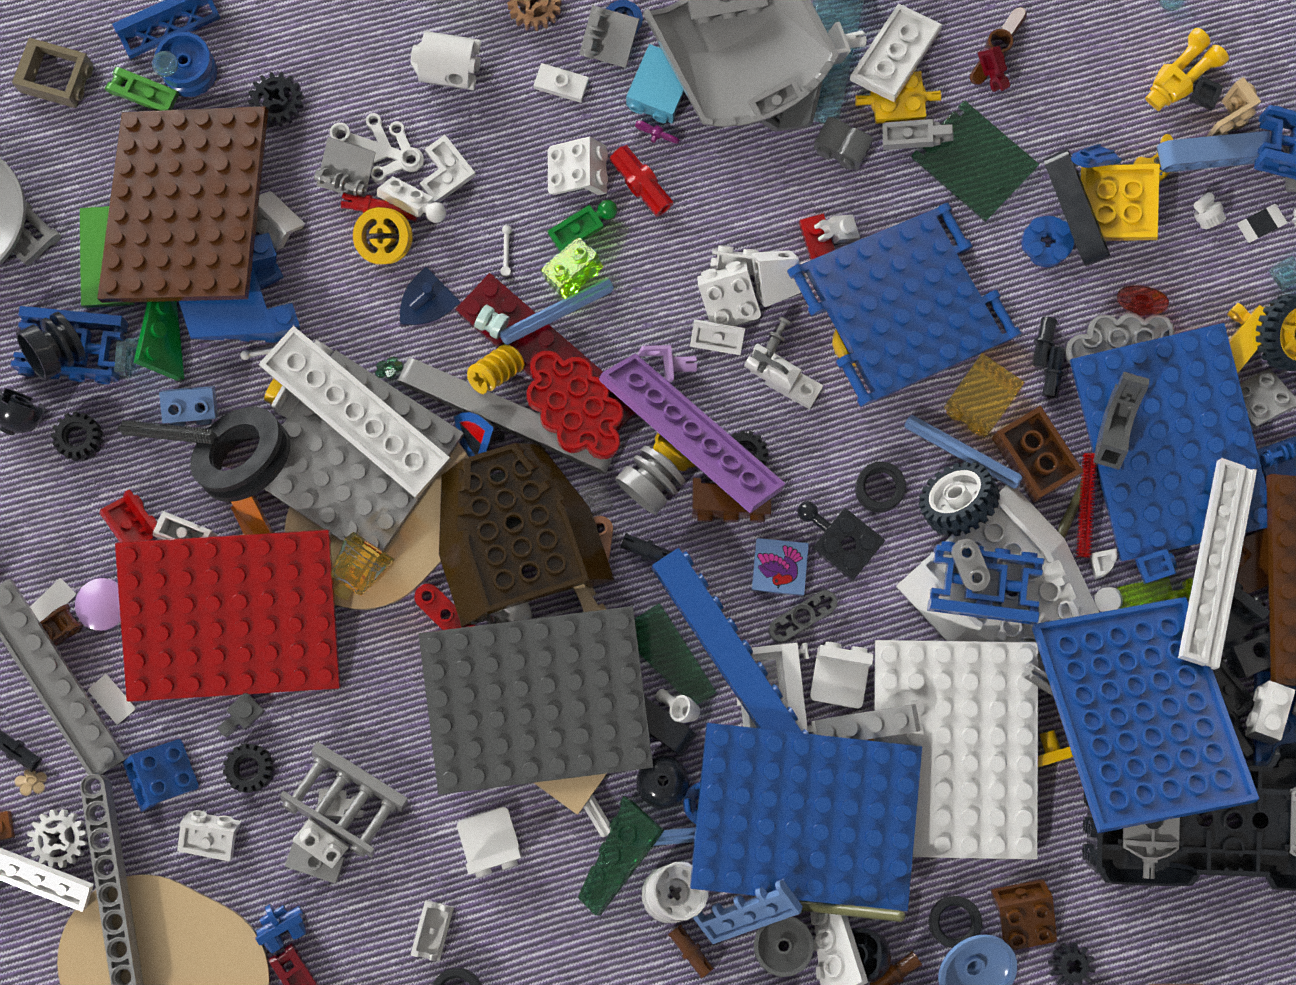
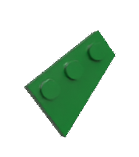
M177 301L147 302L134 363L180 382L184 380Z

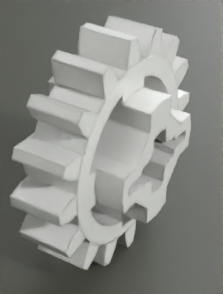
M61 809L59 815L57 810H50V817L46 814H41L39 816L42 822L32 823L36 830L35 832H28L27 835L33 837V841L28 843L27 847L35 848L31 856H40L38 863L46 864L48 862V866L51 868H55L58 863L59 868H66L67 861L70 864L76 863L75 855H84L80 848L89 843L83 840V836L87 835V831L81 830L85 822L81 820L76 822L78 814L71 813L68 816V810ZM59 820L62 821V823H59L57 827L53 828L49 826V824H51L52 822ZM72 832H74V836H75V840H74V841H73ZM53 834H60L59 839L64 844H57V839ZM60 850L68 852L64 856L54 857Z

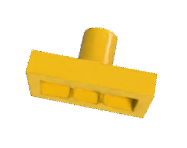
M1055 730L1039 734L1045 754L1038 756V767L1073 757L1070 746L1060 748Z

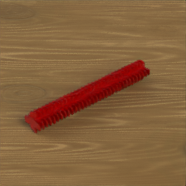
M1083 453L1082 464L1084 465L1081 466L1084 467L1082 468L1084 472L1081 475L1083 477L1081 480L1083 481L1080 484L1082 486L1080 488L1082 490L1080 491L1082 493L1080 496L1082 497H1080L1081 500L1079 501L1081 503L1079 504L1081 506L1079 507L1081 509L1079 510L1081 517H1078L1081 520H1078L1080 522L1078 523L1080 525L1078 526L1080 529L1078 532L1080 533H1077L1080 536H1077L1079 538L1077 539L1079 542L1077 543L1079 545L1077 548L1079 549H1076L1078 551L1076 553L1078 556L1076 557L1092 558L1089 556L1092 555V553H1089L1092 550L1089 549L1092 548L1090 545H1093L1090 543L1093 542V540H1090L1093 539V537H1090L1093 535L1090 533L1093 530L1090 529H1094V527H1091L1094 525L1091 524L1094 522L1091 520L1094 519L1091 517L1094 514L1091 513L1095 512L1092 511L1095 509L1092 507L1095 506L1092 504L1095 503V501H1092L1095 498L1092 497L1096 495L1092 493H1096L1093 491L1096 490V488H1093L1096 486L1093 485L1096 483L1093 480L1097 479L1093 477H1097V475H1094L1097 473L1094 472L1097 470L1094 468L1097 467L1094 464L1097 463H1094L1095 453Z

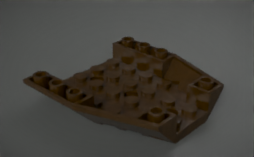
M513 443L470 456L441 475L439 557L462 628L487 621L488 614L586 583L591 588L614 580L590 507L540 444ZM496 470L503 471L506 475L500 482H495L490 478L491 474ZM511 518H517L521 521V526L516 530H511L506 526L507 521ZM532 566L537 569L538 573L534 578L527 579L522 575L524 568Z

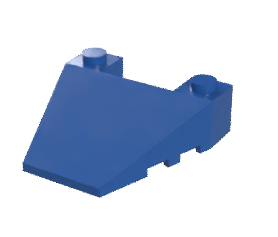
M269 233L255 236L249 299L179 301L191 339L223 341L225 339H238L245 342L260 340L267 343L279 342L293 326L300 330L292 303L267 309L255 272L273 267L272 265L276 264L277 255Z

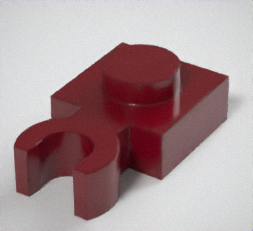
M1000 46L985 48L977 52L984 75L990 76L991 90L996 92L1009 88V79L1004 75L1007 66Z

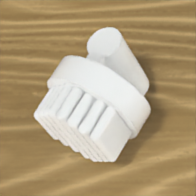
M1206 193L1194 203V208L1197 210L1194 213V217L1202 229H1210L1221 224L1226 219L1221 202H1214V195L1212 193Z

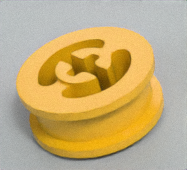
M372 208L364 212L357 219L353 228V242L357 252L365 260L374 264L398 262L406 256L412 245L413 232L409 221L404 215L393 209ZM375 220L377 224L371 228L369 234H381L382 232L396 234L395 229L388 225V221L391 220L396 224L399 230V242L393 251L389 252V247L396 242L394 238H385L383 240L370 239V242L377 247L378 251L375 252L370 248L367 242V230Z

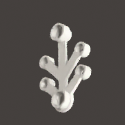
M371 113L366 117V124L373 131L378 142L351 133L349 127L344 123H336L330 128L331 138L375 151L373 164L387 157L396 160L384 167L376 166L372 169L371 177L375 183H383L388 175L402 169L407 172L418 171L424 163L422 152L417 148L410 147L405 136L404 125L399 121L391 123L389 131L391 136L397 139L401 150L390 146L382 128L381 118L376 113ZM372 119H377L378 123L375 125H371L370 121ZM395 127L402 128L399 133L393 132ZM340 133L346 134L343 139L337 138ZM411 157L416 159L412 164L407 163V160ZM376 172L383 173L380 178H376L374 175Z

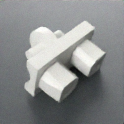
M310 817L293 838L294 843L330 868L335 866L349 848L347 843Z

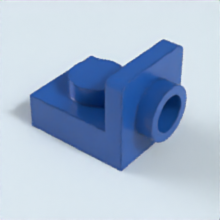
M1167 549L1135 559L1144 584L1176 574V560L1172 553H1168Z

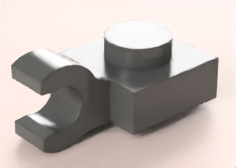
M244 693L226 710L231 717L225 720L217 730L228 738L240 725L247 730L265 710L248 693Z

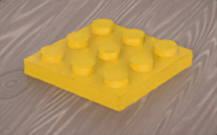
M1159 164L1081 167V181L1105 241L1158 240Z

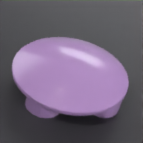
M99 578L88 582L80 589L75 600V611L83 625L92 630L103 631L111 629L121 622L117 582L106 578Z

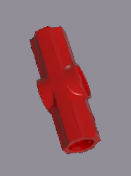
M627 145L621 146L610 156V161L625 178V183L630 191L637 198L640 197L656 217L667 212L673 205V201L658 184V179L650 167L646 164L643 165Z

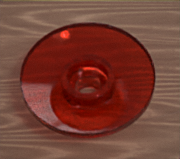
M1132 285L1120 289L1117 293L1118 303L1123 308L1140 316L1163 313L1169 306L1167 296L1151 287Z

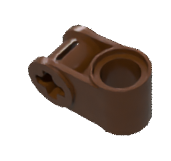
M69 604L58 607L49 616L40 621L45 631H48L49 637L55 646L74 636L83 628V624L77 622L70 612L71 607Z

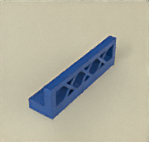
M164 0L114 22L112 25L128 57L132 59L158 47L159 43L168 35L176 32H192L221 19L213 0ZM209 4L213 13L206 17L197 16L199 8ZM181 16L189 18L186 26L181 28L174 26L176 18ZM158 26L166 28L163 36L159 38L151 36L154 28ZM136 36L144 38L141 46L131 50L127 40Z

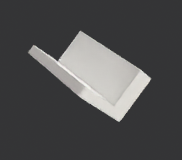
M269 191L259 196L256 231L260 234L269 233L274 248L276 250L284 247L290 234L302 229L305 223L273 192Z

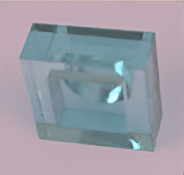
M1290 256L1268 271L1282 292L1296 284V260L1293 256Z

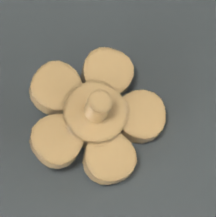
M27 769L24 771V776L16 777L15 785L20 787V793L24 796L30 795L32 790L40 794L45 790L43 783L47 781V776L43 772L36 774V771L30 772Z

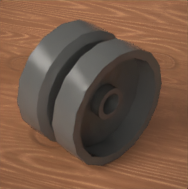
M789 917L757 930L754 939L755 956L760 966L770 974L780 977L794 976L803 971L812 959L814 951L813 936L808 927L798 918ZM781 941L789 943V949L785 952L779 948Z

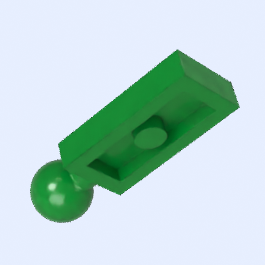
M603 200L598 205L597 211H594L591 205H588L549 229L547 234L560 254H563L602 230L604 225L601 220L613 219L617 215V205L612 200Z

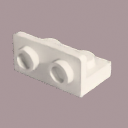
M200 810L188 811L180 824L177 851L231 861L234 852L235 836L240 827V821L225 815H209Z

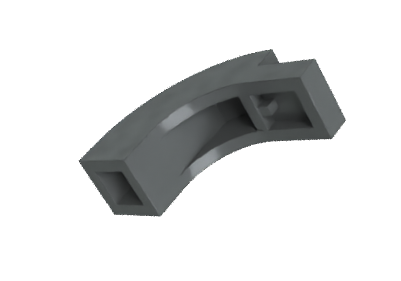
M1123 372L1119 383L1115 384L1103 416L1095 448L1094 463L1120 469L1128 453L1129 438L1134 418L1149 387L1150 379Z

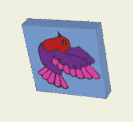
M756 538L751 591L804 596L809 543Z

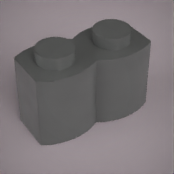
M828 116L815 140L814 149L819 156L825 159L833 158L838 160L839 164L845 169L859 170L872 146L873 137L859 129L850 127L838 119Z

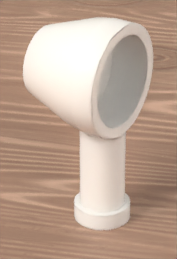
M660 689L656 693V700L670 707V715L674 721L686 723L698 719L700 708L691 698L684 695H679L675 698L665 689Z

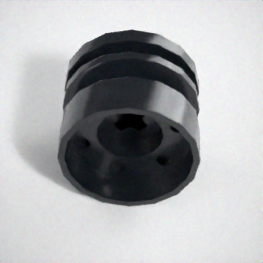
M58 311L51 314L50 319L46 317L40 320L42 331L32 324L16 333V339L24 357L42 380H47L61 372L59 360L65 366L71 367L74 365V361L78 363L86 357L84 347L76 330L64 315Z

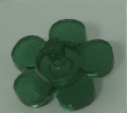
M390 357L387 359V362L382 360L377 363L375 375L378 378H383L384 376L387 379L394 378L396 371H401L404 365L401 361H398L397 357Z

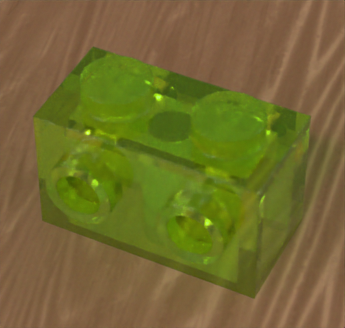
M577 237L540 270L546 282L560 296L566 299L576 294L581 286L590 278H594L603 268L598 254L581 238Z

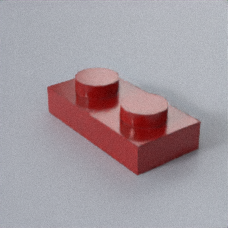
M824 213L799 220V226L810 260L835 250L832 238L825 242H820L818 238L825 234V232L821 228L815 229L814 227L821 220H826Z

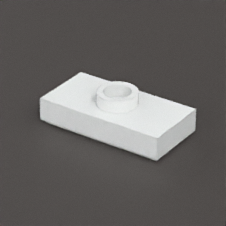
M541 63L534 83V89L582 103L589 77Z

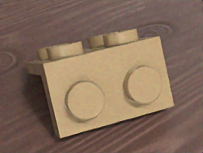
M1244 77L1236 81L1222 99V103L1230 115L1217 122L1206 137L1228 135L1227 132L1233 128L1237 131L1248 124V119L1257 113L1255 109L1261 103V100L1256 95L1255 87L1248 83Z

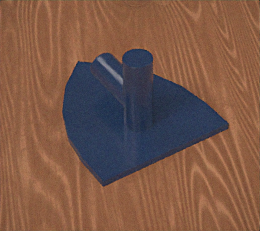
M425 267L408 284L403 294L400 306V324L420 325L433 322L444 317L461 302Z

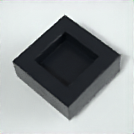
M1200 76L1189 101L1212 111L1224 86Z

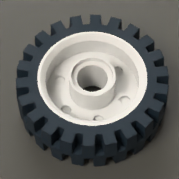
M963 462L962 467L959 463L953 464V469H950L949 466L943 468L944 473L937 472L934 474L936 479L930 478L927 481L929 486H924L922 489L923 494H920L919 507L928 524L940 535L944 534L950 537L952 533L954 536H960L961 531L965 535L971 533L970 528L973 527L975 530L980 528L979 523L985 524L988 522L987 515L993 516L995 513L994 508H998L1000 491L994 479L984 466H979L978 463L974 462L971 465L969 462Z

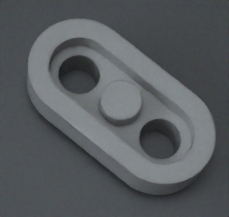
M970 539L958 540L953 545L951 554L961 580L969 590L981 591L990 582V574L978 545ZM965 547L971 550V555L967 558L962 556V550ZM978 572L981 575V580L978 583H974L972 575Z

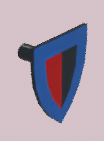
M463 412L454 416L456 428L464 433L460 444L468 457L489 451L492 442L503 441L505 438L503 431L494 432L495 427L480 414Z

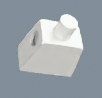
M792 251L752 253L756 295L764 307L801 293L795 280L789 277L787 270L805 262H799V258Z

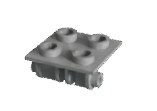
M592 5L579 54L626 68L639 18Z
M328 137L320 171L316 170L314 180H317L316 186L341 194L346 192L355 196L365 197L376 152Z
M1270 368L1240 383L1250 425L1253 429H1257L1259 425L1270 422L1273 418L1276 419L1279 415L1290 412L1296 407V397Z

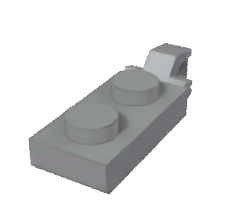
M933 119L882 123L883 150L933 147L934 145H940V142L953 141V125H940V122H933Z

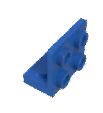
M181 739L132 754L123 762L141 812L152 809L159 802L199 788Z

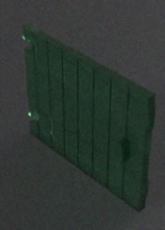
M964 100L958 106L964 113L960 116L953 111L941 124L953 125V141L940 142V145H934L933 147H922L926 151L924 155L916 150L910 157L986 222L1039 166V163Z

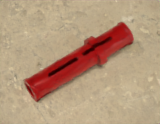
M343 192L342 198L346 201H341L342 209L363 211L364 213L372 208H389L400 212L407 220L416 222L418 217L385 200L372 198V195L366 194L364 197Z

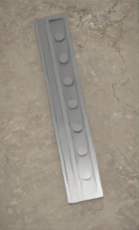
M12 578L1 583L0 639L88 775L103 774L127 758Z

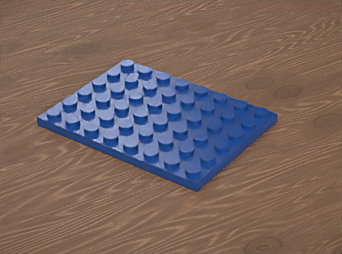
M1225 323L1070 359L1093 453H1095L1097 438L1108 401L1115 384L1119 383L1123 372L1150 379L1149 387L1134 418L1129 438L1128 453L1120 469L1096 464L1120 561L1142 557L1164 549L1173 550L1201 543L1216 463L1221 458L1244 465L1250 470H1257L1245 532L1267 528V487Z
M1186 597L1034 624L1032 627L1098 833L1255 803L1259 800L1213 670L1209 666H1201L1178 658L1189 605Z
M707 723L690 889L756 896V889L763 887L769 893L777 890L775 887L777 881L783 880L795 897L802 901L908 911L922 746Z

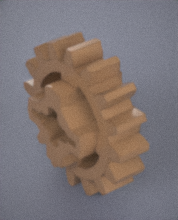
M510 0L507 2L508 10H511V19L516 18L517 26L524 23L525 30L527 31L530 26H534L535 31L539 30L540 25L547 29V22L555 23V15H560L561 13L559 7L562 5L561 0H551V2L549 0H538V2L537 0ZM518 6H520L522 10H525L526 13L523 14Z

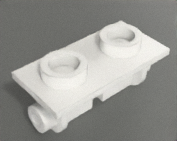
M718 245V249H713L712 254H717V258H711L710 268H715L717 271L726 268V265L731 262H746L749 274L754 276L752 253L759 252L758 250L744 249L743 253L734 252V247Z

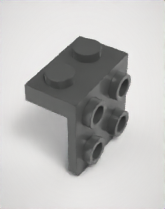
M822 82L795 106L774 117L760 121V123L775 132L810 127L815 117Z

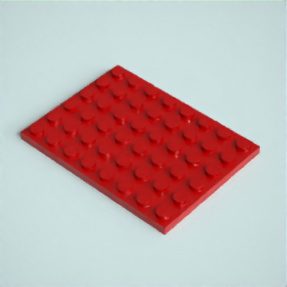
M330 529L115 543L127 702L243 695L244 693L259 694L339 689L341 687Z

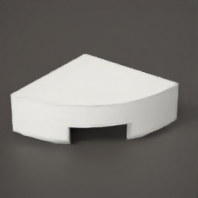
M1117 549L1095 552L1089 555L1092 557L1090 562L1095 580L1104 577L1111 571L1117 559Z

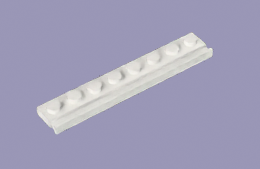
M1223 458L1219 459L1216 463L1178 656L1180 659L1201 666H1209L1213 670L1220 667L1257 472L1256 469L1250 470L1244 465Z

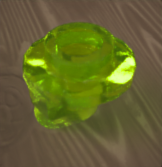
M1190 577L1183 581V589L1170 591L1168 594L1169 599L1186 597L1190 600L1193 579Z

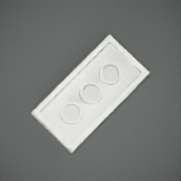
M898 3L852 72L850 81L894 102L941 31L942 24Z

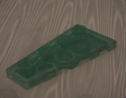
M661 603L635 618L639 655L648 661L681 695L691 698L698 705L717 693Z
M628 796L622 797L620 810L617 816L613 817L609 826L611 830L608 837L599 848L598 852L600 854L595 866H591L578 895V899L596 916L602 915L664 832Z

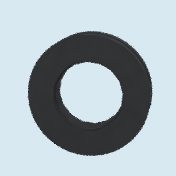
M245 407L232 411L214 422L209 428L213 429L214 433H217V438L214 439L213 444L197 443L192 452L190 462L191 473L194 479L211 497L223 502L240 501L257 494L278 476L289 456L290 438L286 429L271 412L260 407ZM260 438L257 449L244 464L231 470H221L224 459L237 444L247 439Z

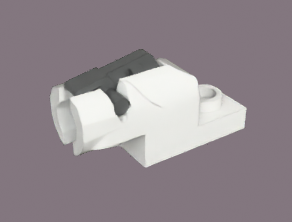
M756 344L753 348L752 356L748 357L744 367L766 380L765 385L811 409L823 385L802 374V369L787 362L784 358L765 347Z

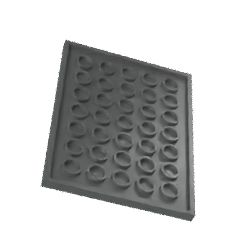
M633 606L418 633L438 795L653 768Z

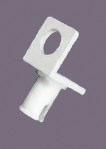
M835 22L828 32L839 54L834 64L842 63L851 52V48L864 47L866 45V36L860 37L865 34L864 31L844 34L841 23Z

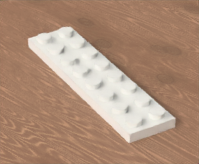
M293 326L259 363L263 370L414 498L417 499L451 460L448 455L296 327Z

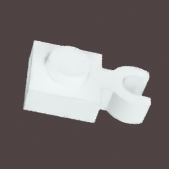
M853 214L832 216L828 220H821L814 226L815 229L821 228L825 232V234L818 238L820 242H825L831 237L834 244L855 242L860 238Z
M319 789L318 804L328 789ZM340 791L324 817L340 820L356 796L346 799V791ZM360 810L355 818L363 817L364 811Z

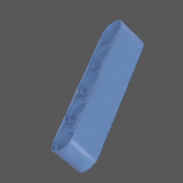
M1269 131L1165 141L1157 145L1162 172H1177L1255 164V160L1259 156L1257 154L1258 148L1264 142L1270 143L1271 134Z

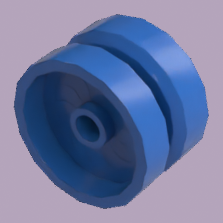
M176 32L168 35L159 43L155 51V65L167 87L177 90L180 96L196 97L205 93L213 86L217 77V65L207 44L198 35L190 32Z

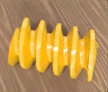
M501 345L468 368V381L474 390L484 395L487 393V390L493 391L497 386L508 381L510 377L515 376L517 372H521L524 369V360L521 354L511 345Z

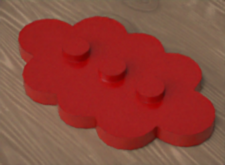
M552 351L537 353L530 363V373L534 381L529 385L526 395L529 406L533 410L541 412L540 421L543 428L549 432L557 433V442L564 451L578 453L587 449L597 459L613 457L620 447V436L616 428L623 419L621 404L616 399L609 397V389L600 382L599 377L593 376V369L587 360L580 357H571L563 361L557 353Z

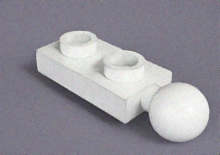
M391 177L377 188L378 197L416 217L425 212L428 220L433 223H439L446 217L445 207L441 203H433L434 197L395 177Z

